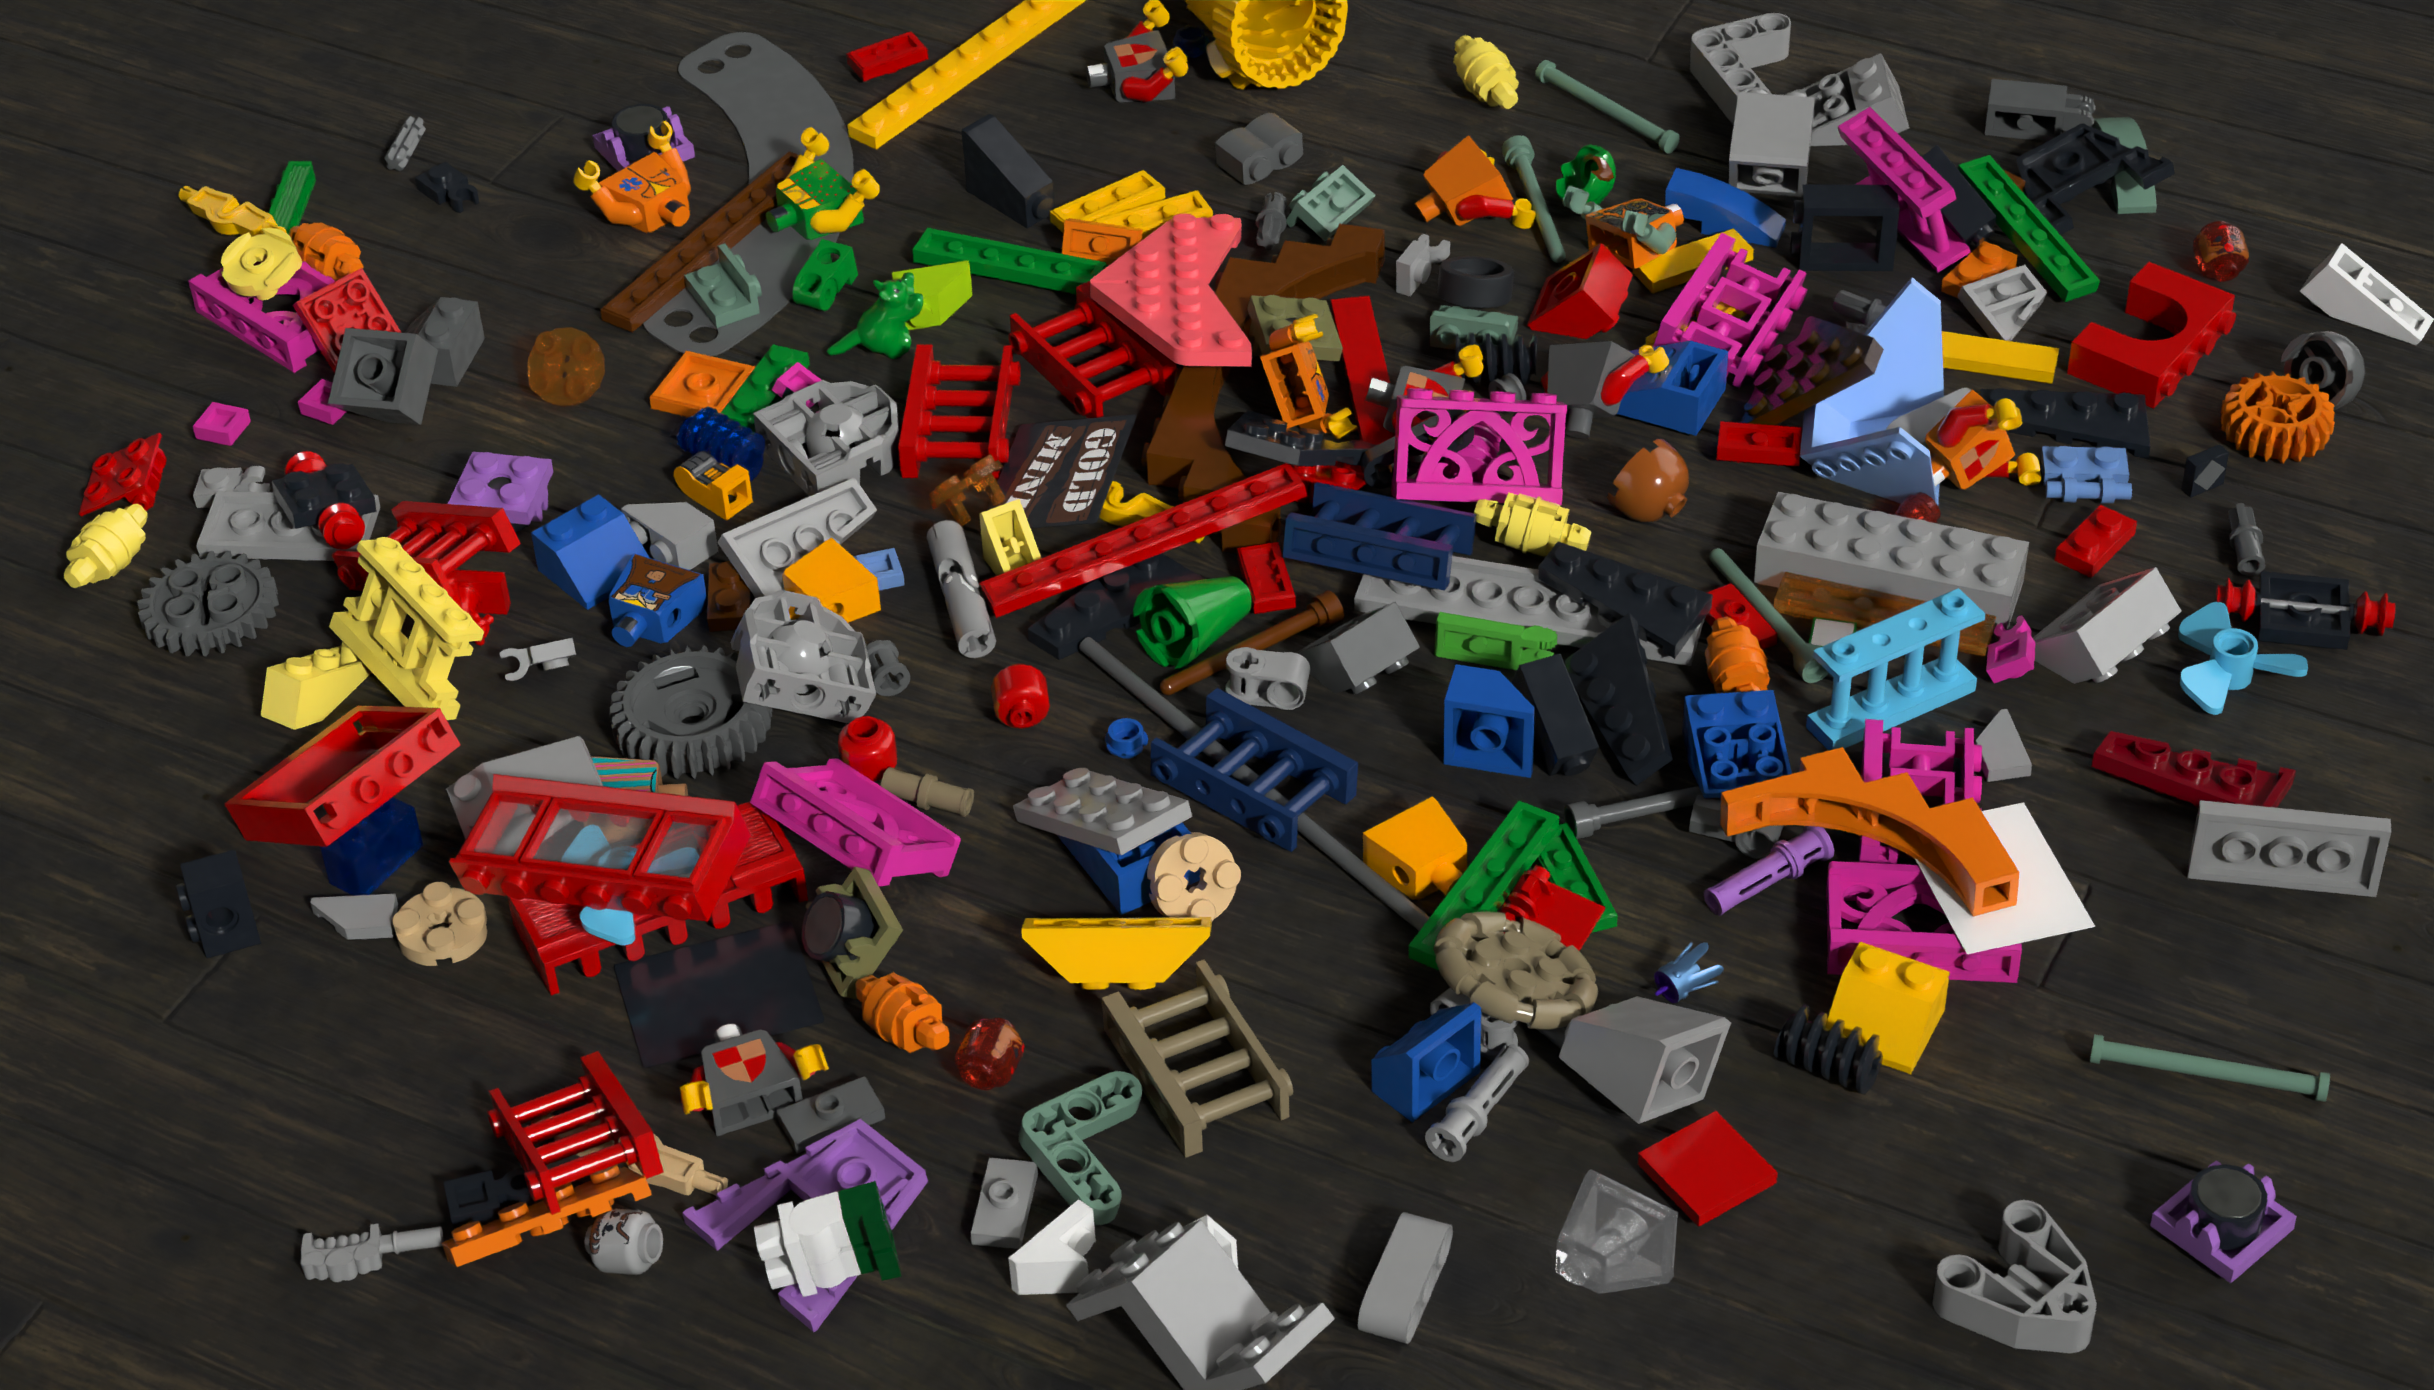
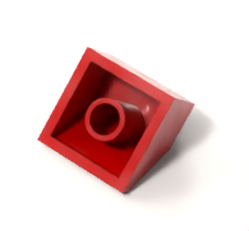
M1600 243L1546 278L1527 325L1534 331L1588 339L1599 331L1605 333L1619 320L1618 312L1622 303L1628 297L1627 289L1633 274Z

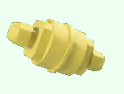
M1462 35L1455 42L1457 54L1453 62L1457 66L1456 72L1463 80L1465 88L1473 93L1479 101L1487 102L1491 107L1500 105L1503 109L1512 108L1518 101V94L1515 90L1518 87L1519 81L1515 78L1516 72L1510 65L1505 53L1499 51L1491 42H1485L1481 37L1472 39L1470 36Z
M1508 492L1504 505H1499L1498 501L1487 499L1477 501L1474 514H1477L1476 522L1490 528L1492 525L1496 526L1495 541L1503 543L1504 546L1521 550L1524 554L1528 552L1542 557L1547 556L1557 542L1587 550L1591 531L1575 523L1572 525L1567 524L1570 509L1560 507L1559 504L1542 500V497L1539 496L1535 498Z
M133 504L124 509L117 508L110 512H103L101 516L97 515L81 529V533L72 541L71 547L66 551L67 559L71 563L65 569L64 579L71 587L78 588L89 582L96 583L103 579H109L131 563V559L146 540L145 532L141 528L145 525L148 514L141 505Z

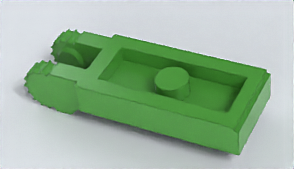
M1440 612L1436 622L1434 655L1447 659L1517 670L1521 664L1553 656L1554 653L1547 651V649L1552 650L1553 647L1555 648L1558 634H1556V631L1548 629V627L1543 628L1542 626L1534 625L1524 629L1525 626Z

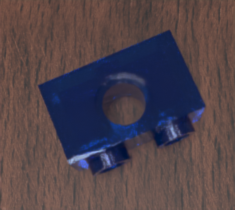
M392 797L329 846H320L329 884L353 896L370 895L423 846L415 808Z

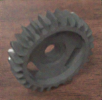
M704 645L700 651L691 652V649L687 646L685 652L677 654L670 649L669 656L663 658L654 654L653 662L650 664L640 661L638 663V672L627 671L626 681H619L617 683V692L611 695L612 701L609 707L613 737L616 744L619 745L622 755L628 756L629 759L656 761L660 766L661 777L669 771L673 772L676 779H679L682 773H691L695 779L697 772L708 771L713 776L714 768L720 766L728 771L732 760L743 763L745 761V752L755 753L757 751V743H763L766 739V732L771 729L772 708L743 702L736 672L737 652L725 656V652L721 647L714 653L708 652V648ZM739 702H742L743 706L739 712L728 721L731 709H737ZM689 716L703 717L697 723L686 724L682 722L684 718Z

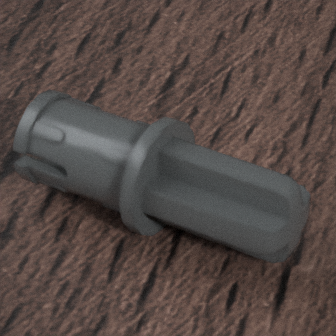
M1278 192L1274 193L1273 201H1271V193L1264 197L1262 211L1259 212L1256 218V225L1258 227L1256 242L1258 246H1265L1266 251L1273 250L1274 244L1279 243L1280 234L1284 231L1287 224L1285 217L1287 199Z
M1840 290L1834 299L1832 307L1839 314L1863 322L1864 327L1869 329L1887 306L1882 305L1880 299L1876 298L1874 301H1871L1845 290Z
M2237 503L2236 508L2228 511L2231 528L2228 539L2229 544L2235 550L2239 572L2245 576L2258 575L2265 569V559L2261 549L2263 534L2256 526L2253 509L2245 507L2244 503Z

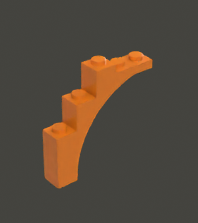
M1843 747L1800 758V772L1721 792L1720 825L1727 837L1776 825L1815 826L1842 830L1888 844L1917 859L1940 876L1958 894L1973 917L2017 904L2020 872L1973 797L1929 808L1908 772L1864 783Z

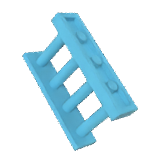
M1958 588L1813 650V658L1834 679L1831 705L1807 715L1806 728L1828 751L1840 747L1845 749L1863 741L1865 719L1883 720V731H1886L1975 692L1977 678L1957 660L1960 630L1984 621L1986 613ZM1941 639L1939 658L1922 665L1924 646ZM1905 655L1903 674L1886 681L1888 662ZM1869 670L1867 689L1850 696L1852 677Z

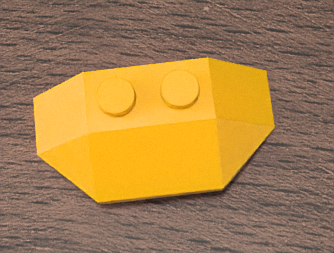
M1212 917L1025 918L1022 926V938L1069 983H1081V988L1101 990L1108 988L1109 983H1128V988L1145 990L1156 987V983H1164L1210 937Z

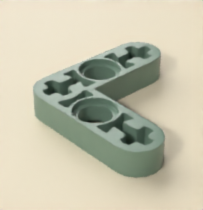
M1123 1071L1107 1073L1030 1109L1025 1113L1019 1130V1143L1066 1202L1071 1206L1079 1199L1093 1209L1094 1225H1104L1115 1219L1122 1193L1117 1182L1082 1140L1136 1114L1142 1096V1085L1135 1076ZM1111 1092H1114L1116 1094L1115 1096L1110 1097ZM1073 1107H1083L1088 1109L1093 1117L1088 1120H1079L1070 1115L1068 1110ZM1051 1130L1050 1135H1047L1045 1133L1046 1131ZM1062 1159H1072L1081 1165L1082 1170L1075 1173L1066 1172L1058 1166L1057 1162ZM1090 1195H1092V1197L1096 1200L1091 1201L1089 1199ZM1105 1199L1107 1201L1106 1204H1104L1101 1200Z

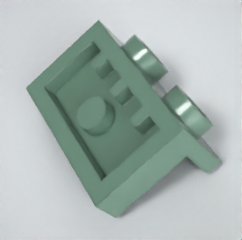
M1342 165L1331 175L1327 171L1324 172L1314 182L1309 193L1302 190L1289 204V208L1292 211L1287 218V225L1291 228L1297 222L1303 220L1315 233L1326 241L1336 233L1339 223L1347 224L1371 204L1376 195Z
M725 243L717 246L720 263L705 266L684 275L686 288L716 328L759 314L758 297L762 295L757 277L754 274L749 275L745 270L740 255H734Z
M1441 305L1439 311H1433L1430 317V346L1456 350L1457 333L1461 344H1464L1469 332L1474 333L1477 344H1481L1484 334L1489 333L1493 345L1497 344L1501 334H1506L1509 345H1512L1518 329V316L1499 312L1464 309L1459 306Z

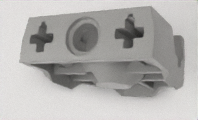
M821 380L786 396L782 401L753 413L759 446L809 497L854 477L860 484V469L867 466L866 462L882 476L889 473L900 460L897 403L876 384L867 386L853 381L829 383ZM809 399L813 404L817 402L819 404L820 410L815 414L806 406V401ZM826 431H835L840 437L825 436ZM854 442L856 446L851 448L850 444ZM803 443L807 444L808 456L802 446Z
M779 590L773 595L755 598L750 607L745 611L730 642L732 650L739 651L736 672L743 702L844 723H850L854 719L862 717L868 711L876 696V690L870 670L871 664L863 634L854 631L842 616L824 607L817 597L786 590ZM790 606L795 607V614L800 615L798 620L790 619ZM809 693H812V694L806 695V696L798 695V694H809Z

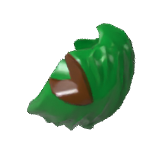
M1592 144L1583 146L1574 160L1564 163L1560 167L1563 178L1556 180V192L1563 202L1568 186H1574L1590 193L1586 203L1592 201L1599 205L1609 194L1615 182L1616 168L1613 157L1600 146Z

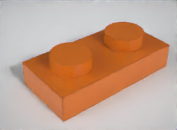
M1068 218L1064 223L1062 254L1106 262V265H1110L1142 241L1143 229Z
M1983 241L1943 278L1941 291L1958 298L1957 296L1962 286L2016 268L2018 255L2002 249L1998 245Z

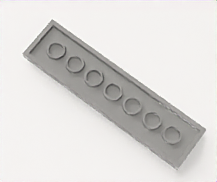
M1452 556L1450 584L1445 591L1363 574L1354 598V611L1366 613L1396 602L1405 619L1436 624L1439 613L1445 612L1525 626L1524 629L1534 625L1542 626L1543 628L1548 627V629H1552L1558 634L1557 644L1582 648L1619 620L1615 619L1611 622L1599 615V608L1587 601L1580 604L1539 580L1538 569ZM1704 619L1675 659L1663 653V645L1650 638L1645 642L1639 638L1641 646L1645 649L1647 659L1691 666Z

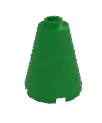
M1234 576L1159 584L1146 588L1137 596L1133 608L1134 617H1140L1142 628L1136 631L1138 639L1146 653L1157 664L1163 667L1169 665L1176 666L1175 669L1184 667L1250 612L1251 592L1246 584Z

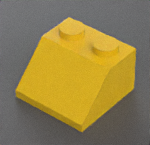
M1859 942L1842 973L1829 1012L1826 1028L1830 1029L1838 1019H1842L1845 1021L1844 1036H1848L1856 1026L1862 1028L1861 1043L1863 1044L1873 1034L1879 1035L1878 1050L1883 1055L1882 1065L1912 1074L1945 1011L1950 972Z

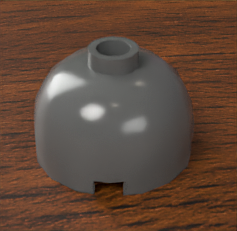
M2322 331L2302 334L2292 340L2282 354L2281 362H2285L2284 374L2287 375L2289 373L2290 377L2295 379L2305 377L2306 384L2308 385L2319 384V392L2329 394V402L2334 404L2333 411L2353 401L2363 385L2365 377L2364 359L2359 349L2347 337L2338 333Z

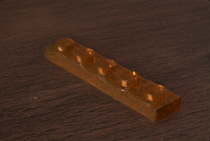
M1785 572L1774 598V608L1779 613L1811 620L1814 617L1855 622L1857 623L1856 629L1862 630L1927 601ZM1985 614L1984 621L1960 630L1958 651L1986 656L1988 645L1995 629L1996 616ZM1941 639L1928 645L1940 647Z

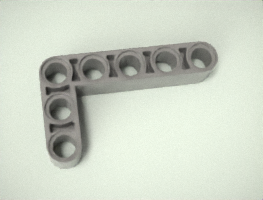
M1767 13L1701 29L1692 34L1690 71L1733 125L1738 92L1759 89L1772 94L1751 68L1778 62L1788 57L1791 20L1786 15Z

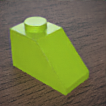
M968 260L892 272V280L901 279L904 273H913L914 292L923 295L921 312L905 323L908 330L942 325L972 297L970 264Z

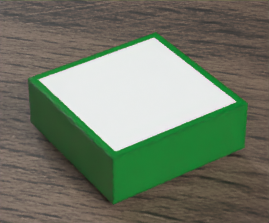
M1814 617L1809 643L1821 647L1855 633L1857 623Z

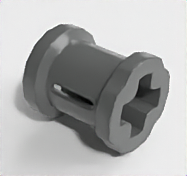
M876 640L868 644L866 648L876 692L881 696H894L902 692L910 682V673L905 665L899 663L897 659L899 652L895 644L890 640ZM875 654L879 655L882 661L881 664L876 660ZM889 672H890L892 675H894V677H895V679H896L895 682H892V680H891V678H890V676H889V674H888Z

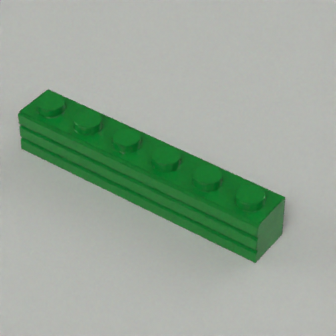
M312 161L288 162L286 170L282 172L281 183L277 185L275 198L271 200L270 211L267 212L273 216L278 226L286 229L288 235L292 227L299 226L316 182Z

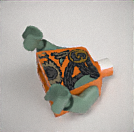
M1568 186L1563 199V205L1581 214V217L1586 220L1589 250L1602 243L1623 265L1636 269L1675 248L1677 244L1675 227L1682 225L1684 222L1683 212L1677 204L1663 207L1645 199H1634L1603 209L1592 201L1586 203L1590 193L1574 186Z

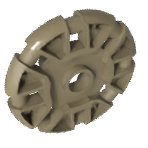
M1489 911L1471 912L1464 914L1461 919L1454 918L1443 926L1436 937L1434 952L1437 956L1435 962L1445 982L1456 994H1464L1470 999V1003L1475 1002L1479 1005L1481 1012L1509 1024L1514 1020L1526 1023L1527 1028L1560 1029L1567 1027L1571 1019L1590 1013L1597 1000L1598 988L1595 984L1596 977L1587 959L1575 946L1566 947L1562 944L1559 934L1532 920L1521 917L1518 921H1510L1506 919L1505 913Z

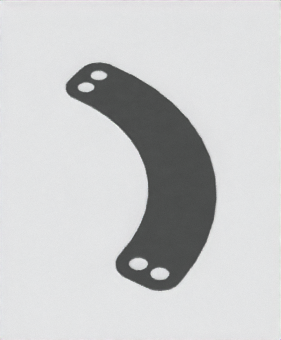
M736 32L723 35L709 42L681 60L678 67L680 77L712 100L737 129L745 146L749 163V184L789 151L798 155H804L807 148L801 142V135L809 127H812L818 134L822 133L829 142L828 151L821 156H815L814 161L824 160L852 184L854 176L853 152L846 125L828 93L817 79L791 55L760 35L749 32ZM736 45H745L751 49L750 54L742 58L728 57L725 51ZM715 60L724 64V68L721 71L712 74L702 73L698 70V66L706 61ZM765 219L730 249L734 255H740L745 270L749 275L754 274L759 281L762 295L758 297L759 314L716 328L685 287L643 323L644 328L649 335L681 355L685 351L712 357L722 354L761 328L793 300L792 292L795 279L822 239L837 242L840 232L807 240L791 226L775 233L770 228L767 219ZM719 259L712 265L720 263ZM676 311H685L693 316L688 324L680 327L669 326L664 322L668 314ZM701 327H710L718 332L714 340L706 343L694 342L689 336L692 331Z

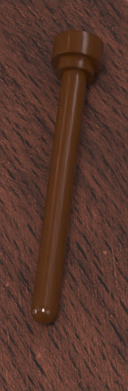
M1327 590L1313 597L1311 603L1306 607L1307 610L1162 680L1160 691L1164 695H1172L1226 669V658L1234 649L1249 647L1256 650H1265L1312 626L1329 628L1344 620L1343 607L1338 597L1332 591Z

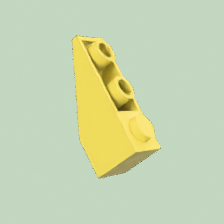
M342 642L341 646L331 649H318L314 651V654L301 658H288L284 663L267 667L261 716L294 730L321 722L372 671L344 642Z

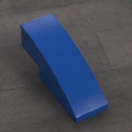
M1676 168L1666 188L1665 207L1670 204H1677L1681 208L1684 218L1702 221L1701 234L1712 236L1734 228L1748 243L1776 248L1786 226V219L1760 200L1730 184L1700 173Z

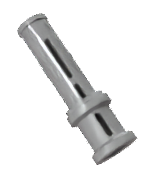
M1510 1044L1509 1047L1504 1045L1495 1060L1478 1078L1464 1097L1461 1096L1453 1099L1446 1107V1116L1440 1123L1431 1125L1425 1133V1140L1427 1146L1436 1156L1448 1162H1456L1466 1153L1468 1141L1472 1136L1480 1135L1486 1128L1489 1111L1501 1099L1518 1075L1529 1065V1058L1523 1049L1514 1044Z

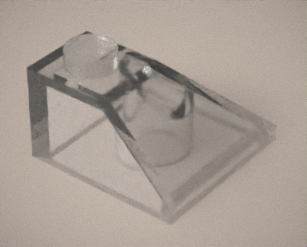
M1590 1169L1582 1181L1557 1240L1556 1273L1564 1276L1572 1284L1582 1285L1597 1294L1667 1284L1673 1278L1678 1212Z

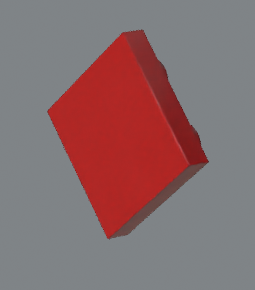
M363 268L308 295L293 305L334 373L346 328L401 332Z
M1717 1111L1708 1114L1638 1153V1165L1698 1227L1777 1183L1778 1172Z

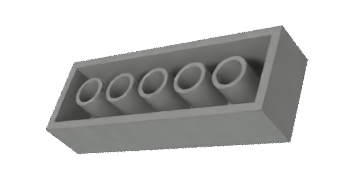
M1778 492L1757 543L1754 583L1897 613L1904 612L1959 588L1986 613L1984 621L1974 624L1970 628L1994 632L1996 625L2002 623L2007 631L2024 582L2029 542L1976 532L1966 528L1927 522L1921 519L1887 514L1881 511L1847 506L1836 502L1803 497L1797 494Z

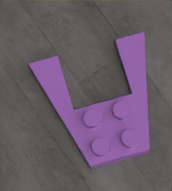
M859 1119L805 1147L806 1154L787 1164L780 1160L765 1168L764 1176L741 1188L736 1183L717 1193L718 1200L697 1211L692 1206L683 1211L682 1214L686 1225L718 1251L790 1190L805 1201L876 1181L892 1230L927 1184L928 1180L926 1172L921 1166L867 1123ZM857 1276L848 1277L840 1285L832 1288L816 1286L817 1294L802 1297L798 1283L788 1285L778 1293L780 1303L811 1331L815 1332Z

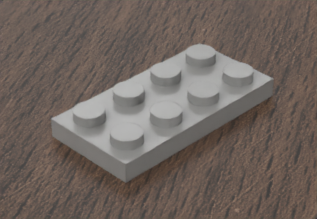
M217 491L196 544L200 558H206L210 551H214L216 558H221L226 551H231L232 558H237L244 553L247 555V559L334 561L332 554L337 550L358 552V544L348 549L331 547L321 534L318 524L295 529L273 492ZM374 495L377 512L359 515L365 524V532L361 540H370L380 510L378 495Z
M1087 768L1070 770L1063 775L1061 781L1051 786L1036 788L1029 792L1028 798L1013 805L1017 822L1118 855L1125 854L1192 817L1188 800L1169 795L1164 791L1145 788L1137 783L1115 779L1113 776L1095 773Z
M2200 800L2188 860V878L2376 897L2391 835V819Z

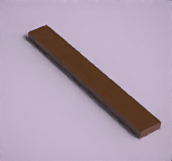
M789 151L601 308L602 320L630 332H634L686 287L684 275L697 271L702 267L711 266L719 259L718 245L725 243L731 249L766 219L768 211L778 207L776 187L788 176L799 155Z

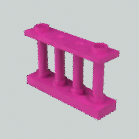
M1871 107L1837 126L1840 137L1866 162L1870 176L1855 185H1889L1898 194L1900 209L1897 232L1937 272L1971 253L1970 248L1944 223L1940 210L1956 200L1954 188Z

